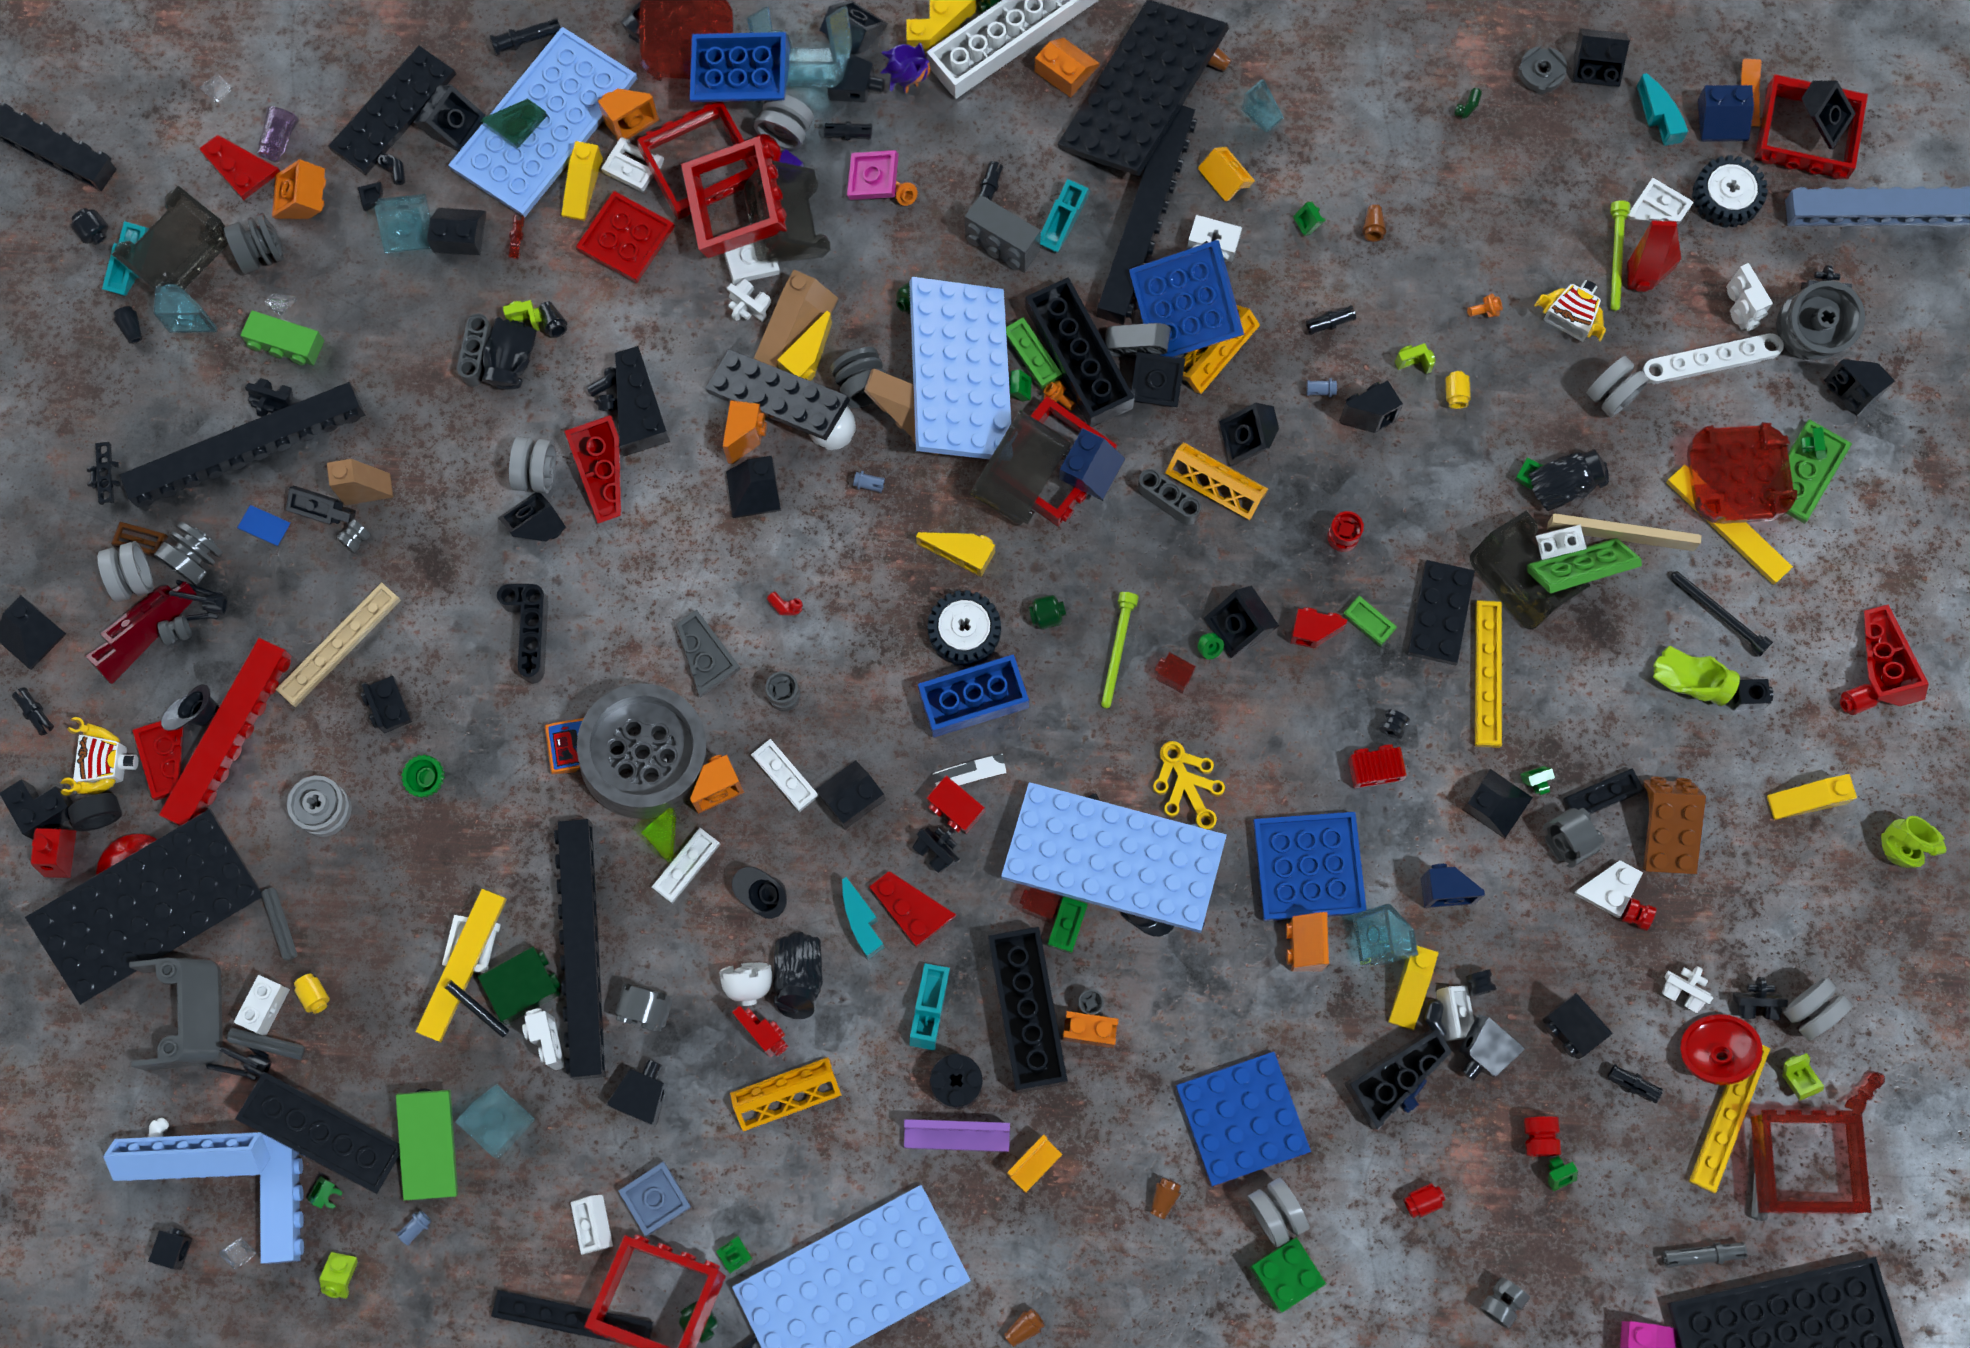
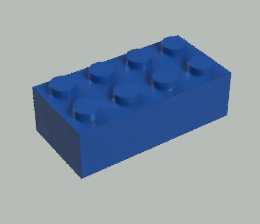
M1014 654L918 684L919 694L933 738L1029 708V698Z

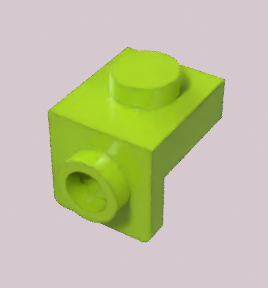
M531 300L524 302L514 301L507 306H503L506 319L519 322L530 320L533 328L537 331L540 330L538 322H542L539 308H534Z
M1425 343L1415 347L1410 345L1399 351L1395 364L1398 370L1421 362L1425 373L1428 374L1431 373L1434 367L1435 356L1432 350H1428Z
M1807 1053L1801 1056L1795 1055L1790 1057L1784 1063L1782 1076L1799 1101L1822 1092L1824 1089L1823 1083L1809 1065L1810 1057Z
M334 1252L330 1253L319 1279L323 1294L331 1298L348 1297V1285L358 1263L357 1257Z

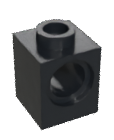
M1740 680L1737 691L1732 697L1733 709L1761 710L1770 705L1773 700V689L1771 686L1769 687V680ZM1749 690L1755 691L1758 695V699L1752 698L1749 694Z
M170 1227L169 1231L159 1230L148 1262L170 1269L182 1270L193 1238L184 1236L186 1231Z

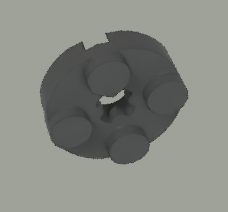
M1540 46L1534 47L1525 53L1518 70V75L1528 88L1542 95L1557 89L1563 83L1567 73V63L1564 56L1558 50L1551 47L1540 49ZM1538 66L1542 68L1546 66L1548 68L1547 73L1540 72Z

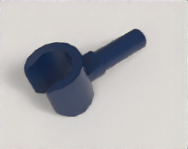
M1426 1079L1401 1104L1407 1113L1419 1105L1414 1097L1419 1094L1427 1083Z

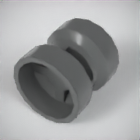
M352 519L348 523V528L345 531H341L336 538L350 551L355 553L360 548V543L366 541L371 534L356 520Z
M184 615L175 617L170 622L168 620L158 622L159 634L166 646L175 643L178 639L186 640L192 638L190 625Z
M1089 989L1084 991L1078 1000L1079 1012L1096 1016L1100 1015L1104 1007L1103 996L1097 990Z

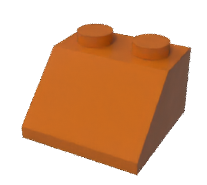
M1064 37L1049 41L1035 57V73L1070 98L1100 66L1099 62Z
M617 88L612 92L604 94L598 100L604 122L617 141L621 137L629 139L659 121L653 97L649 93Z
M299 159L277 173L272 218L310 219L320 213L324 207L322 197L323 189L326 185V179L324 178L325 168Z
M730 400L723 440V449L729 464L735 463L759 446L761 437L766 436L767 422H764L765 413L761 412L760 404Z
M716 755L710 758L708 763L702 767L690 798L698 814L744 793L727 755Z
M1327 912L1293 916L1290 923H1286V939H1290L1291 949L1286 951L1287 965H1291V972H1322L1329 964Z

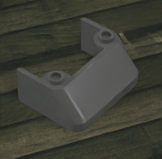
M163 958L129 962L130 968L139 972H156L158 980L164 984H177L178 1035L167 1036L160 1041L157 1048V1058L131 1061V1067L149 1071L211 1064L218 1061L222 1056L220 1048L223 1047L221 969L219 965L211 960Z

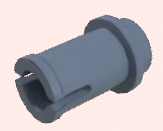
M1329 378V381L1307 380V396L1328 395L1331 398L1332 395L1337 394V381H1332V378Z
M861 471V473L856 472L853 486L858 487V490L864 488L882 493L885 478L864 474V471Z
M422 1211L414 1213L412 1215L413 1218L396 1234L407 1246L424 1229H429L431 1219Z

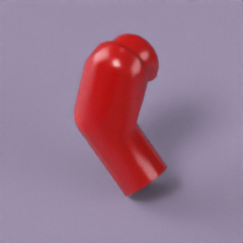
M774 591L766 599L782 616H795L802 611L803 603L798 598L784 601Z

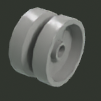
M785 95V100L765 101L762 107L763 111L759 112L754 123L756 132L759 135H770L782 149H800L806 136L805 132L809 130L814 119L812 111L804 103L789 95Z
M1626 356L1621 357L1611 365L1586 392L1595 403L1602 401L1608 396L1602 404V410L1610 418L1627 407L1650 381L1642 371L1635 372L1629 376L1634 369V364Z
M516 437L511 449L509 462V481L512 490L527 491L531 486L534 492L549 493L554 481L556 468L554 441L538 439L534 444L532 438Z
M136 541L120 545L119 552L114 547L98 552V566L108 594L116 603L130 599L132 592L137 596L153 592L154 585L151 569L142 548Z
M314 775L303 778L294 785L287 800L290 818L297 826L313 836L327 837L338 833L346 826L351 816L352 805L350 797L343 788L325 776Z
M1828 976L1805 990L1783 1010L1784 1015L1792 1023L1806 1018L1800 1025L1799 1032L1807 1041L1813 1040L1829 1030L1853 1007V1004L1844 994L1837 995L1827 1001L1837 989V986Z
M1282 1178L1267 1184L1270 1198L1260 1189L1247 1196L1259 1224L1276 1248L1289 1241L1287 1228L1296 1236L1310 1229L1298 1200Z

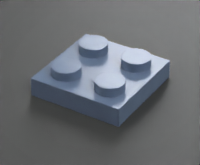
M665 1162L660 1163L618 1191L646 1237L692 1208Z

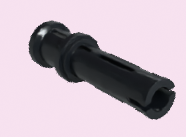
M555 18L517 31L509 29L507 33L489 36L497 56L502 51L512 48L517 50L522 44L557 34L561 27L558 19Z

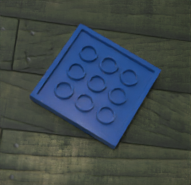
M1219 240L1129 269L1143 324L1161 323L1171 328L1167 353L1160 355L1176 357L1244 335Z
M1355 812L1253 820L1263 921L1288 920L1293 916L1327 912V917L1367 913Z
M1275 1052L1176 1085L1211 1187L1311 1152Z

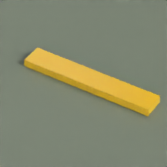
M1683 465L1667 480L1666 483L1773 585L1793 568L1789 562L1686 465Z
M1477 600L1475 603V747L1500 748L1502 746V602Z
M481 889L417 1027V1033L440 1043L442 1042L460 1003L444 987L452 980L462 990H466L505 905L506 898Z
M1762 1045V1060L1757 1070L1741 1082L1725 1085L1691 1174L1689 1183L1713 1194L1717 1192L1771 1049Z

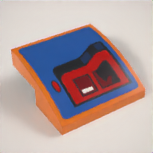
M584 718L545 725L551 774L575 773L580 769L577 754V738Z

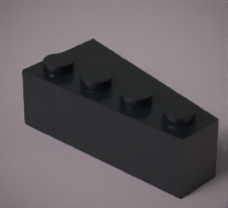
M636 346L615 353L619 442L624 457L670 442L639 347Z
M1430 1029L1346 1081L1344 1085L1371 1129L1378 1130L1392 1113L1394 1114L1405 1099L1419 1087L1427 1076H1430L1452 1051L1438 1029Z

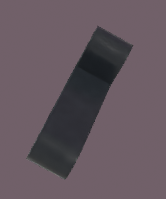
M505 584L497 591L498 601L506 611L520 612L518 671L528 683H538L545 674L548 598L542 588L536 584ZM540 594L538 601L529 602L531 596ZM508 595H516L513 601L505 602V598ZM532 618H539V622L535 626H528ZM538 642L535 649L527 650L529 643ZM531 664H533L536 669L531 670Z

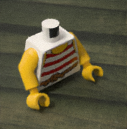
M1585 280L1581 287L1570 284L1567 289L1560 288L1547 295H1541L1534 304L1535 307L1541 306L1544 309L1543 313L1546 315L1543 321L1584 342L1586 336L1588 338L1596 336L1599 339L1598 341L1601 342L1606 332L1603 310L1599 307L1601 300L1593 295L1597 286L1591 281Z
M79 717L70 719L79 724V729L75 730L68 727V731L73 734L81 731L84 735H79L74 778L67 777L61 781V784H69L71 786L70 790H61L63 795L68 796L73 791H77L78 794H101L113 787L115 783L123 781L125 769L136 770L138 768V756L126 755L127 748L120 743L119 738L113 733L88 723L84 725L83 720Z

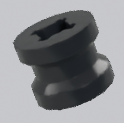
M1387 709L1385 713L1386 719L1380 724L1379 730L1390 737L1401 739L1404 735L1403 728L1408 725L1410 719L1399 711Z
M1490 969L1466 976L1467 982L1471 984L1472 989L1470 993L1472 997L1497 990L1496 985L1491 981L1492 973Z

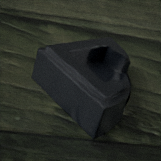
M381 181L358 187L364 211L372 209L381 200L383 194Z

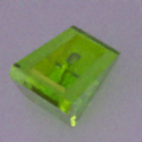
M668 808L641 832L667 863H671L674 858L677 818L674 808Z

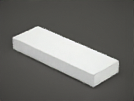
M771 739L751 754L753 759L799 812L819 797L816 791Z
M699 828L654 883L652 888L673 904L720 846V842Z

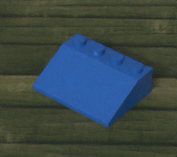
M786 32L692 34L690 102L785 100L790 62V44Z

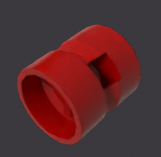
M1344 511L1334 517L1327 535L1329 545L1334 550L1348 552L1357 546L1364 530V524L1360 516L1351 511Z
M1559 1117L1524 1118L1525 1134L1529 1135V1139L1525 1141L1526 1156L1546 1157L1562 1155L1561 1141L1556 1138V1135L1560 1132Z

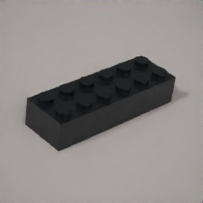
M1067 277L1026 296L1025 309L1054 363L1061 371L1062 378L1087 424L1093 428L1133 409L1134 396L1070 278Z
M1033 927L989 935L988 942L1015 1092L1021 1093L1067 1084L1068 1079L1040 928Z

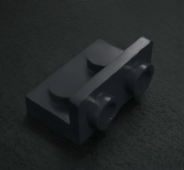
M393 675L371 685L367 682L361 684L364 691L360 694L366 706L370 705L372 714L369 717L374 728H379L385 734L412 722Z

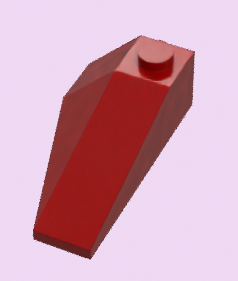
M1651 221L1627 262L1628 289H1636L1638 292L1652 290L1677 267L1681 260L1677 221Z
M611 415L565 430L567 441L597 523L599 524L621 516L619 436Z
M1889 604L1865 610L1864 626L1868 680L1878 700L1900 707L1925 700L1929 683Z

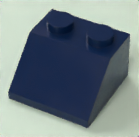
M1705 85L1698 98L1701 141H1748L1754 110L1753 86Z
M1082 428L1060 468L1059 480L1103 501L1125 458L1104 438Z
M1447 864L1432 865V869L1427 870L1420 878L1424 908L1473 905L1485 896V892L1480 886L1456 867H1447Z

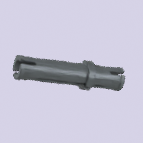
M1720 1242L1713 1243L1712 1246L1664 1250L1663 1255L1665 1256H1663V1261L1666 1268L1709 1262L1723 1264L1724 1261L1747 1259L1748 1253L1744 1242L1721 1245Z

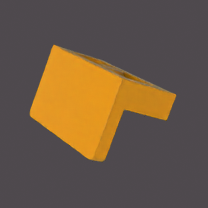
M1227 147L1214 148L1198 167V170L1225 201H1230L1239 189L1249 188L1255 182Z
M1045 1135L1007 1172V1175L1025 1193L1062 1156V1153L1047 1140L1048 1138Z

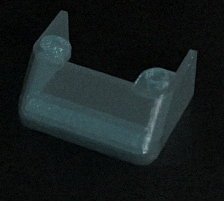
M847 6L841 7L826 17L830 48H792L790 37L787 34L790 44L787 87L832 88L842 82L852 48ZM764 7L747 18L750 33L784 32L772 29L769 7Z

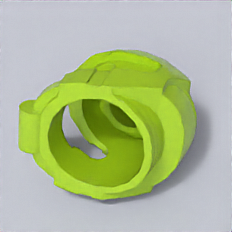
M1918 816L1897 819L1881 834L1884 854L1889 861L1899 867H1921L1925 863L1924 852L1929 853L1931 856L1946 853L1947 850L1943 841L1945 839L1934 826H1931L1927 821Z

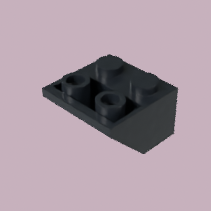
M1580 28L1575 48L1573 82L1620 87L1630 43L1627 34Z
M1849 359L1841 360L1824 379L1829 390L1836 393L1844 402L1845 407L1853 411L1856 416L1877 401L1895 382L1879 363Z
M1388 380L1382 384L1377 382L1371 385L1365 393L1361 395L1358 393L1353 394L1346 400L1339 421L1342 425L1376 433L1396 422L1403 403Z

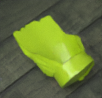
M1668 646L1662 651V656H1658L1653 665L1655 668L1653 678L1671 691L1691 695L1701 701H1711L1719 707L1727 704L1732 699L1740 682V675L1736 671L1727 669L1714 657H1692L1672 646Z

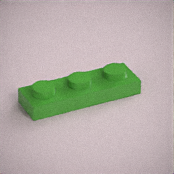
M1024 318L1006 327L1007 340L1041 389L1045 388L1050 382H1055L1062 378L1061 371Z

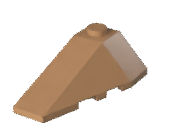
M793 270L783 288L754 359L779 368L777 360L826 311L833 312L839 300L838 297L815 278Z
M872 369L864 392L883 412L887 411L896 421L895 424L900 429H904L912 437L910 440L916 445L914 385L879 370Z

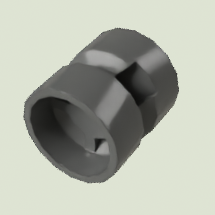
M786 671L773 673L768 678L765 690L771 705L779 711L794 709L801 697L796 678Z
M1500 1277L1492 1289L1494 1295L1487 1296L1480 1306V1310L1499 1325L1510 1329L1517 1319L1516 1311L1523 1310L1530 1296L1511 1281ZM1504 1296L1506 1299H1508V1300L1511 1301L1512 1303H1511V1305L1509 1306L1508 1304H1506L1505 1302H1503V1301L1500 1300V1299Z

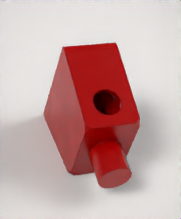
M36 828L32 841L31 865L45 878H70L77 831Z

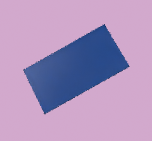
M250 505L237 528L278 546L290 522Z

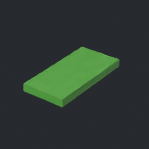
M1810 419L1805 423L1761 498L1763 501L1804 524L1808 521L1852 445L1851 442L1823 427L1827 458L1817 459L1815 451L1803 453L1801 438L1814 437L1812 428L1822 427Z
M1618 538L1588 546L1584 550L1530 563L1527 565V571L1549 593H1553L1641 567L1642 561L1637 554Z
M451 1090L397 1094L396 1104L403 1200L456 1197L458 1195Z

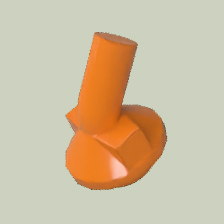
M896 180L895 199L903 206L911 205L917 198V188L910 182L900 184Z
M1489 294L1483 298L1484 304L1468 307L1467 309L1470 317L1487 313L1488 317L1500 316V311L1503 310V306L1499 297Z
M1060 381L1050 382L1043 391L1044 398L1048 396L1055 402L1058 401L1069 411H1072L1076 406L1074 401L1063 394L1066 388Z

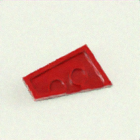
M216 135L199 148L201 153L243 201L280 172L276 166L219 135Z
M161 721L132 730L154 801L169 797L181 776L184 726L177 730L168 731L162 727Z
M890 871L869 886L916 948L957 917L955 913Z

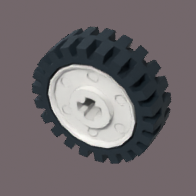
M1727 155L1725 159L1721 156L1716 161L1713 159L1708 165L1706 164L1693 185L1692 199H1695V208L1700 207L1698 213L1700 215L1705 213V220L1709 222L1710 219H1713V225L1718 226L1719 223H1722L1724 228H1728L1730 224L1732 228H1735L1739 224L1743 226L1748 221L1750 222L1761 210L1768 194V189H1766L1767 181L1763 180V172L1757 173L1759 167L1756 164L1751 167L1749 165L1752 161L1747 159L1745 162H1742V157L1740 156L1733 160V155Z
M959 590L955 591V594L952 595L949 593L945 595L944 599L938 600L937 605H934L928 619L929 640L936 653L947 662L951 661L954 665L958 666L959 664H963V666H969L970 663L978 664L980 660H986L988 655L992 654L995 651V647L998 646L1001 636L999 613L995 605L990 603L986 596L982 597L978 592L973 594L971 590H965V592L961 593ZM966 624L969 625L968 631L966 629L960 631V625L964 627Z

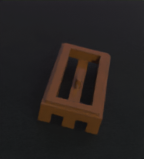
M119 522L111 544L114 547L120 548V545L126 544V542L119 541L120 538L132 542L136 541L139 544L154 547V550L141 548L145 555L156 558L154 553L164 541H167L168 536L161 532ZM124 529L146 536L154 537L158 540L157 542H154L151 540L132 536L122 532Z

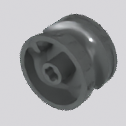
M1820 281L1797 292L1784 302L1777 316V334L1783 341L1784 348L1795 357L1809 361L1822 360L1844 351L1858 340L1865 325V309L1859 296L1847 285L1837 281Z

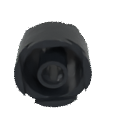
M955 1053L943 1057L935 1064L930 1076V1086L935 1099L942 1106L949 1109H964L973 1105L979 1098L983 1087L981 1070L974 1060L965 1055ZM952 1077H962L961 1087L957 1085L951 1087Z

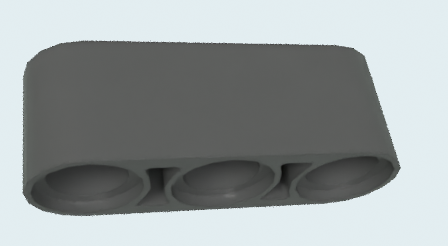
M480 313L471 315L467 320L457 365L460 377L470 387H475L482 382L485 372L483 350L492 331L487 317ZM484 325L482 330L476 331L478 326ZM480 347L477 352L471 353L473 348ZM475 369L473 374L466 375L468 370Z
M1161 323L1110 326L1107 328L1105 344L1112 357L1137 356V351L1159 355L1165 354L1168 350L1171 328Z
M1153 469L1144 470L1140 474L1138 491L1144 498L1185 525H1192L1197 522L1201 511V504L1197 498ZM1146 480H1151L1155 483V485L1152 487H1147L1143 484V482ZM1172 494L1175 499L1168 501L1163 495ZM1190 507L1195 510V513L1186 514L1183 509Z

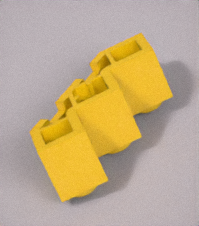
M930 0V19H906L907 45L916 47L921 43L925 54H927V51L960 28V24L976 13V0Z

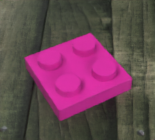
M897 151L851 153L847 190L848 198L850 200L895 197L899 156Z

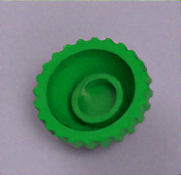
M418 755L405 764V768H403V773L401 774L403 786L413 796L420 798L433 796L434 793L438 792V789H441V785L444 783L445 771H443L441 762L437 761L436 758Z

